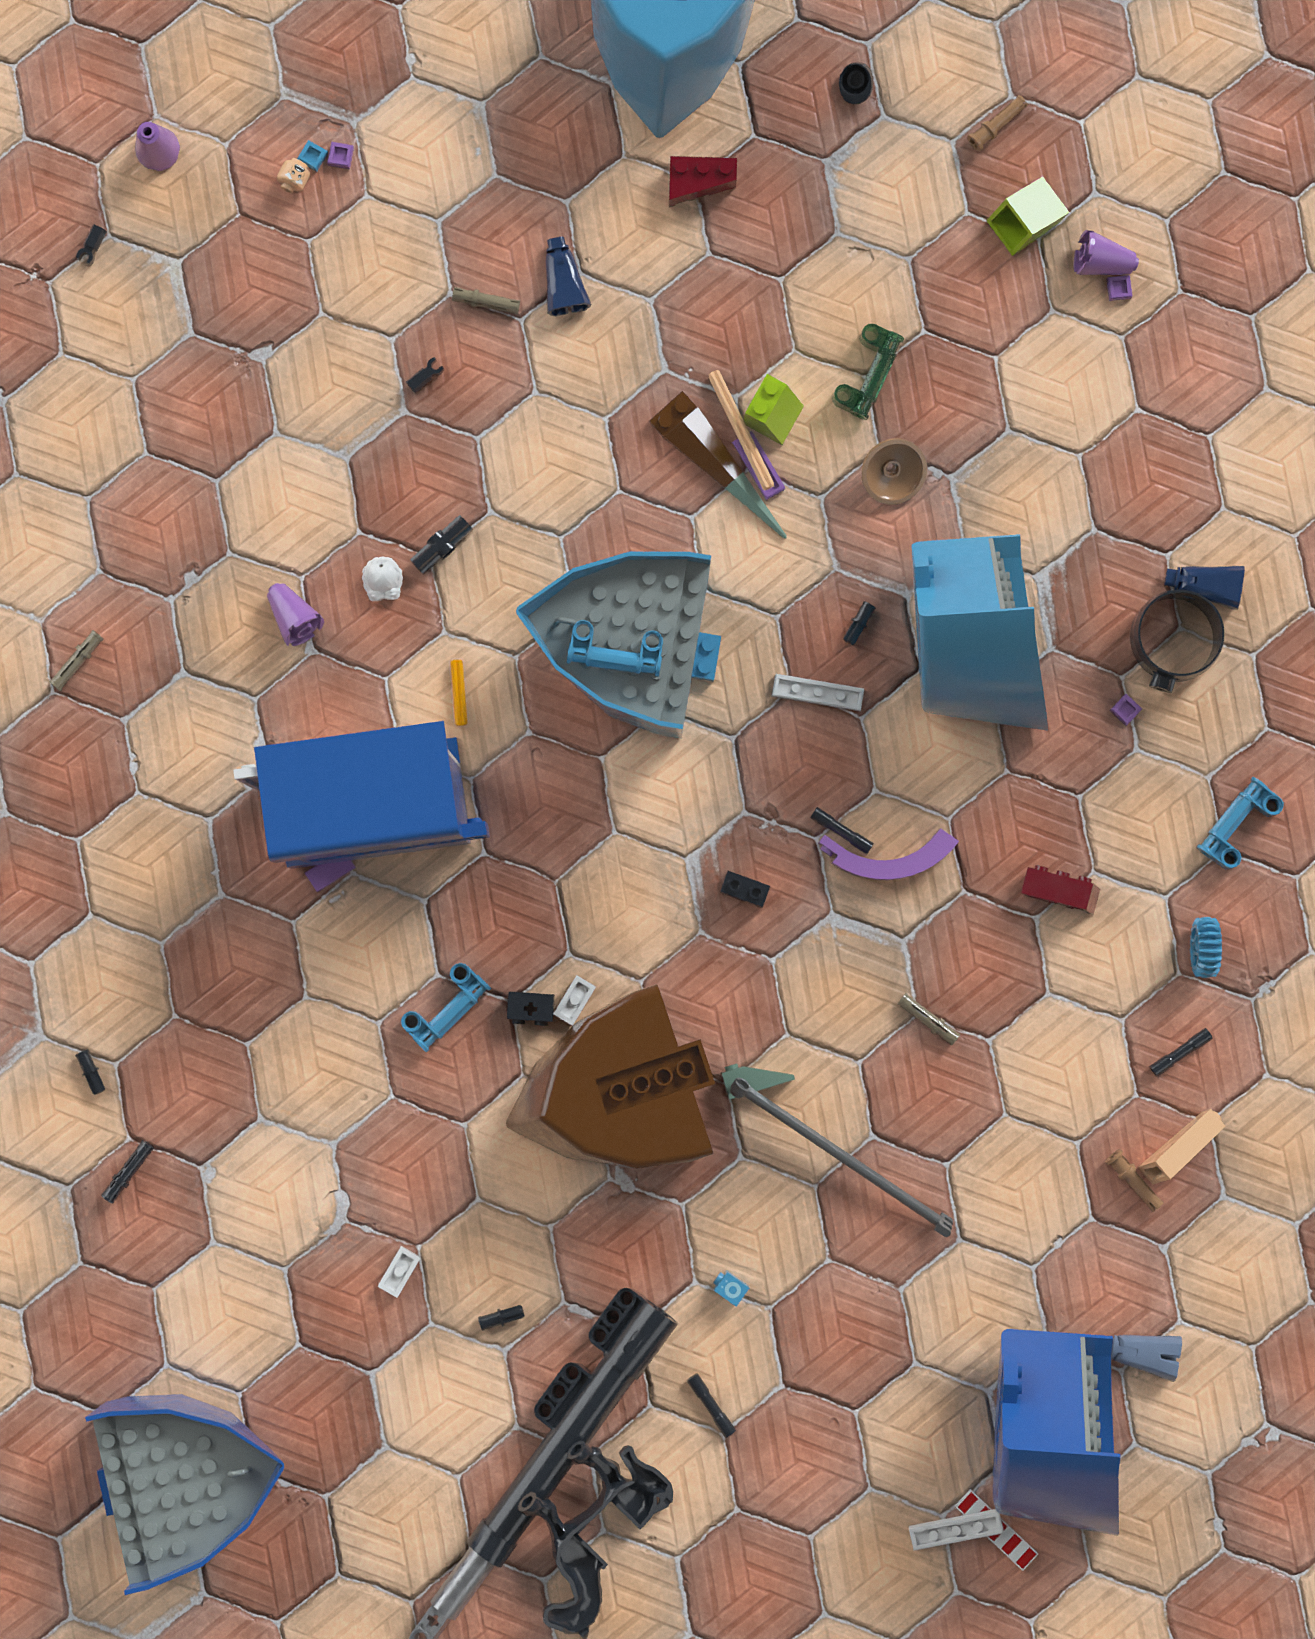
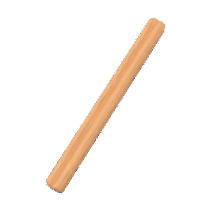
M720 371L711 372L709 380L762 489H771L774 486V482Z

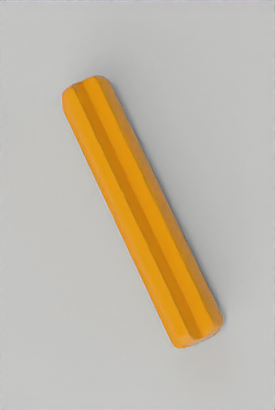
M457 659L450 662L456 726H465L468 724L464 670L462 660Z

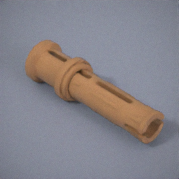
M1018 95L1016 99L994 118L981 123V127L976 132L970 133L967 136L970 145L975 150L981 151L984 144L990 139H995L998 131L1028 106L1025 102L1026 100Z
M1121 1149L1116 1150L1105 1160V1163L1113 1167L1118 1173V1178L1125 1180L1152 1212L1160 1208L1163 1201L1135 1171L1136 1166L1128 1162L1122 1155L1123 1151Z

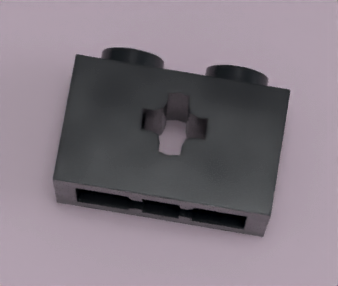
M728 870L720 893L763 908L770 886Z
M509 992L507 1019H512V1024H525V1020H533L534 1025L548 1026V1022H553L555 994ZM529 1002H532L533 1006L537 1007V1011L533 1012L532 1015H529L528 1011H524L525 1006H529Z

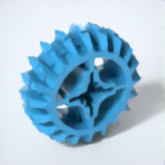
M1196 918L1192 924L1190 936L1192 971L1196 977H1216L1220 971L1222 960L1220 924L1216 918Z

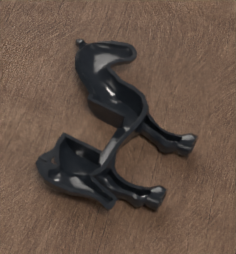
M578 1441L569 1448L567 1457L575 1465H588L599 1473L602 1480V1491L598 1499L587 1510L564 1524L561 1522L556 1506L550 1499L541 1500L536 1493L530 1492L526 1494L518 1505L519 1511L525 1516H540L546 1522L551 1535L554 1560L559 1571L570 1584L574 1598L565 1602L551 1603L543 1609V1622L548 1627L565 1634H579L583 1639L588 1638L589 1626L595 1622L602 1604L600 1570H604L608 1565L578 1534L610 1502L639 1529L646 1525L653 1514L664 1510L673 1502L671 1482L656 1468L640 1461L636 1457L632 1446L629 1445L624 1446L620 1450L619 1455L629 1469L632 1479L623 1477L620 1473L619 1464L603 1456L602 1451L598 1447L592 1446L590 1448L584 1441Z

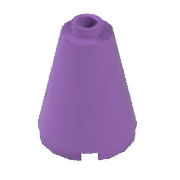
M142 123L137 130L135 153L140 163L144 167L156 171H163L176 163L180 145L175 134L155 123Z
M1085 230L1078 241V243H1082L1080 250H1075L1073 268L1074 272H1077L1076 274L1128 275L1137 269L1139 259L1136 257L1135 252L1094 231Z
M276 583L269 588L267 598L286 645L289 646V643L292 646L303 644L315 636L312 632L316 628L319 631L324 625L323 617L286 584Z

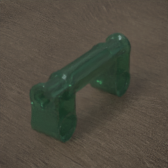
M876 324L866 325L859 337L860 343L864 347L877 352L860 390L847 384H841L832 395V402L836 407L863 420H868L871 406L873 403H876L897 357V349L900 343L904 342V337L900 334L886 330ZM865 332H873L876 335V339L868 340ZM841 391L846 392L849 399L841 401L837 393Z

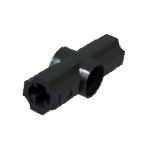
M459 515L443 530H439L427 541V545L415 554L410 561L424 575L440 559L443 560L455 550L456 545L473 530L472 527Z

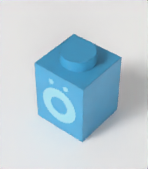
M728 1270L724 1274L720 1272L713 1282L716 1285L714 1291L736 1307L750 1288L749 1285Z

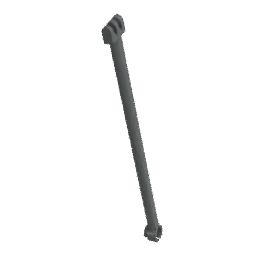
M736 1078L731 1084L730 1092L734 1097L739 1099L746 1097L935 1225L934 1230L944 1237L950 1236L953 1225L952 1218L943 1212L939 1215L755 1091L746 1080Z

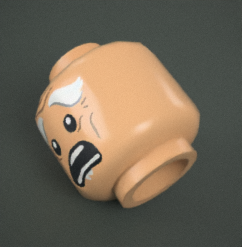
M295 158L284 161L277 175V180L282 184L280 188L290 194L293 191H302L310 176V172L307 169L308 166Z

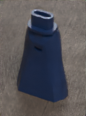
M561 236L548 239V249L546 250L547 314L550 316L568 314L567 307L570 306L572 313L587 310L592 304L580 277L573 254L565 243V238Z
M1186 566L1177 567V570L1167 568L1164 586L1174 587V590L1178 588V590L1192 591L1204 596L1210 602L1238 610L1245 567Z

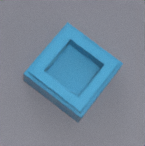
M308 140L297 159L317 172L328 155V151Z

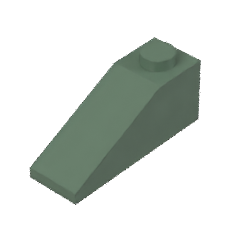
M737 1063L724 1067L725 1072L721 1073L729 1099L736 1098L730 1092L731 1084L736 1078L746 1080L755 1091L795 1080L793 1074L746 1066L738 1067Z

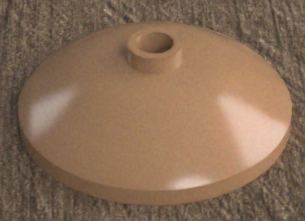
M902 438L884 440L874 446L864 459L861 470L863 486L867 493L880 503L894 505L906 502L914 497L922 488L927 475V462L920 448L911 441ZM893 464V467L887 470V466Z

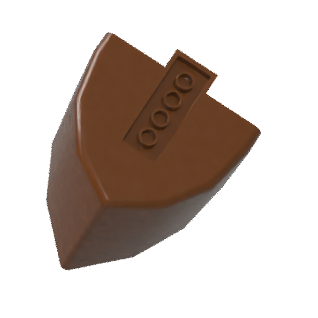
M656 984L627 994L577 1021L536 1062L506 1121V1126L510 1130L570 1159L634 1169L691 1162L713 1154L693 1091L714 1085L715 1081L701 1039L678 1046L661 992Z

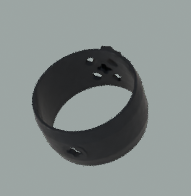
M1169 590L1154 596L1137 612L1131 625L1130 644L1138 664L1147 673L1152 675L1149 687L1161 692L1172 693L1175 682L1191 680L1201 675L1218 659L1224 644V624L1216 607L1204 596L1188 590ZM1165 599H1180L1195 605L1207 617L1213 633V646L1208 660L1198 671L1186 674L1168 672L1158 667L1147 656L1142 646L1140 629L1143 617L1152 604Z

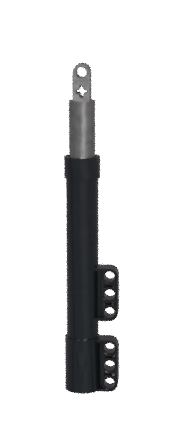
M632 1288L620 1289L590 1329V1342L600 1349L604 1355L594 1371L591 1372L580 1363L570 1362L565 1364L534 1407L535 1416L551 1430L487 1518H483L467 1540L470 1548L430 1601L431 1607L412 1631L409 1639H418L420 1633H423L426 1639H438L449 1622L456 1620L493 1567L501 1568L518 1545L516 1542L536 1516H525L519 1511L518 1505L521 1499L530 1492L536 1493L541 1500L549 1499L574 1464L567 1457L569 1448L578 1441H584L589 1444L634 1380L639 1379L678 1325V1322L668 1313L649 1301L638 1291ZM627 1292H630L633 1296V1300L629 1305H626L623 1301V1297ZM613 1311L619 1313V1320L616 1323L610 1321V1314ZM600 1329L604 1330L606 1334L602 1342H599L596 1338V1334ZM572 1367L578 1369L576 1379H572L569 1375ZM559 1385L563 1386L565 1390L562 1398L556 1395V1388ZM545 1404L551 1407V1413L548 1417L542 1413V1408ZM438 1615L437 1621L439 1623L432 1626V1624L435 1621V1618L433 1616Z

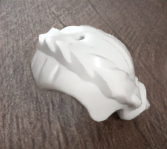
M375 557L370 560L362 571L363 586L371 601L398 599L401 593L400 588L403 576L402 570L398 567L397 563L389 557Z

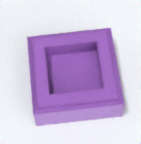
M331 142L328 166L350 169L354 146Z
M1130 275L1108 277L1106 279L1109 301L1132 298Z
M1127 694L1110 709L1125 726L1142 710Z

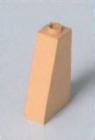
M1211 1109L1201 1112L1138 1168L1152 1184L1170 1180L1225 1127L1222 1118Z

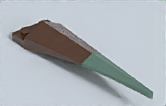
M683 391L649 420L650 424L666 441L735 496L782 538H787V535L700 409Z

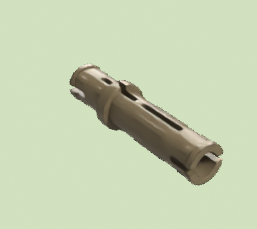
M454 287L452 301L470 304L474 308L479 306L518 315L520 300L481 293L477 289L472 291Z
M92 630L83 643L75 647L77 650L49 682L61 691L85 660L92 657L91 653L104 638Z
M907 993L898 1002V1005L930 1028L932 1034H938L951 1046L960 1036L959 1033L944 1023L945 1020L943 1018L939 1019Z

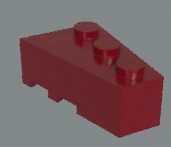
M670 156L669 207L676 206V204L685 201H693L705 195L710 196L736 188L737 158Z
M1035 865V868H1027L1021 894L1045 902L1063 905L1070 909L1075 908L1087 911L1088 914L1094 915L1100 888L1091 883L1092 879L1079 876L1078 879L1070 878V873L1057 870L1056 874L1048 872L1046 867Z

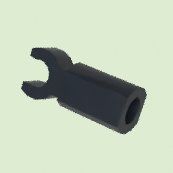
M93 224L83 243L84 248L77 252L76 258L81 261L83 255H89L86 263L91 266L95 260L94 253L98 251L107 231Z
M435 357L428 361L425 369L421 368L406 381V384L415 394L432 380L431 377L443 373V366L437 370L432 368V365L437 361Z

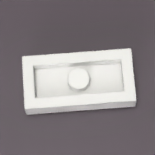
M576 975L555 1010L554 1015L573 1026L596 986Z
M401 1246L378 1287L398 1298L421 1257Z

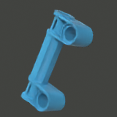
M580 620L575 623L572 630L571 643H569L567 663H585L589 667L640 674V672L655 674V677H659L663 638L659 632H646L641 642L640 653L592 646L594 633L592 624L586 620ZM582 625L587 626L590 630L589 635L583 638L579 637L576 633L577 628ZM649 636H655L659 641V645L655 648H650L646 644V639Z
M1255 777L1250 779L1251 783L1244 792L1238 794L1215 825L1209 830V835L1204 842L1196 847L1202 854L1212 859L1224 869L1237 867L1241 862L1240 852L1229 844L1227 840L1250 811L1255 808L1264 816L1272 817L1279 814L1283 809V800ZM1268 800L1276 803L1275 812L1267 809L1266 803ZM1226 853L1233 854L1235 861L1232 865L1225 862L1224 856Z
M457 963L450 970L451 979L462 990L430 1022H427L417 1011H408L402 1017V1027L425 1052H428L429 1047L438 1038L441 1039L478 1002L477 999L486 990L490 991L492 989L465 963ZM457 967H463L467 971V976L462 980L454 976V970ZM480 985V988L475 993H472ZM407 1016H416L418 1025L413 1028L407 1026ZM431 1033L432 1035L426 1041H424V1039Z

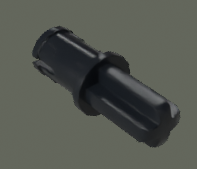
M863 601L857 615L851 619L852 623L843 637L846 643L855 645L863 629L867 628L866 624L876 609L872 604Z
M89 1049L76 1054L75 1056L83 1071L82 1077L85 1076L92 1094L97 1095L105 1091V1086L98 1073L99 1067L95 1066Z
M517 1305L504 1310L499 1308L497 1312L479 1316L478 1320L481 1330L484 1331L499 1325L503 1327L505 1323L524 1318L525 1314L523 1307Z

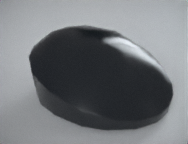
M862 62L850 63L840 74L839 90L847 103L853 105L861 104L869 98L873 90L872 71Z

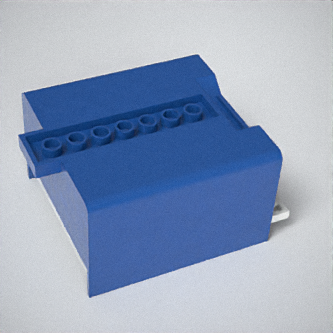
M444 721L254 747L256 765L241 766V769L233 770L235 780L260 792L269 860L274 863L286 862L287 867L291 869L471 844V840L490 838L486 821H482L481 818L468 819L457 737L446 739Z

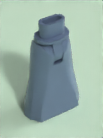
M1114 1335L1111 1359L1175 1382L1179 1368V1362L1176 1361V1358L1181 1356L1182 1337Z

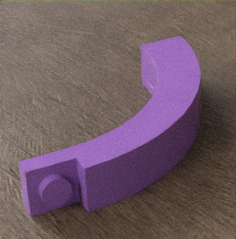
M940 828L931 840L918 851L894 860H873L857 856L838 845L826 835L821 838L818 844L821 845L820 850L830 857L832 854L836 856L831 864L849 874L872 880H894L915 875L934 866L950 853L959 841Z

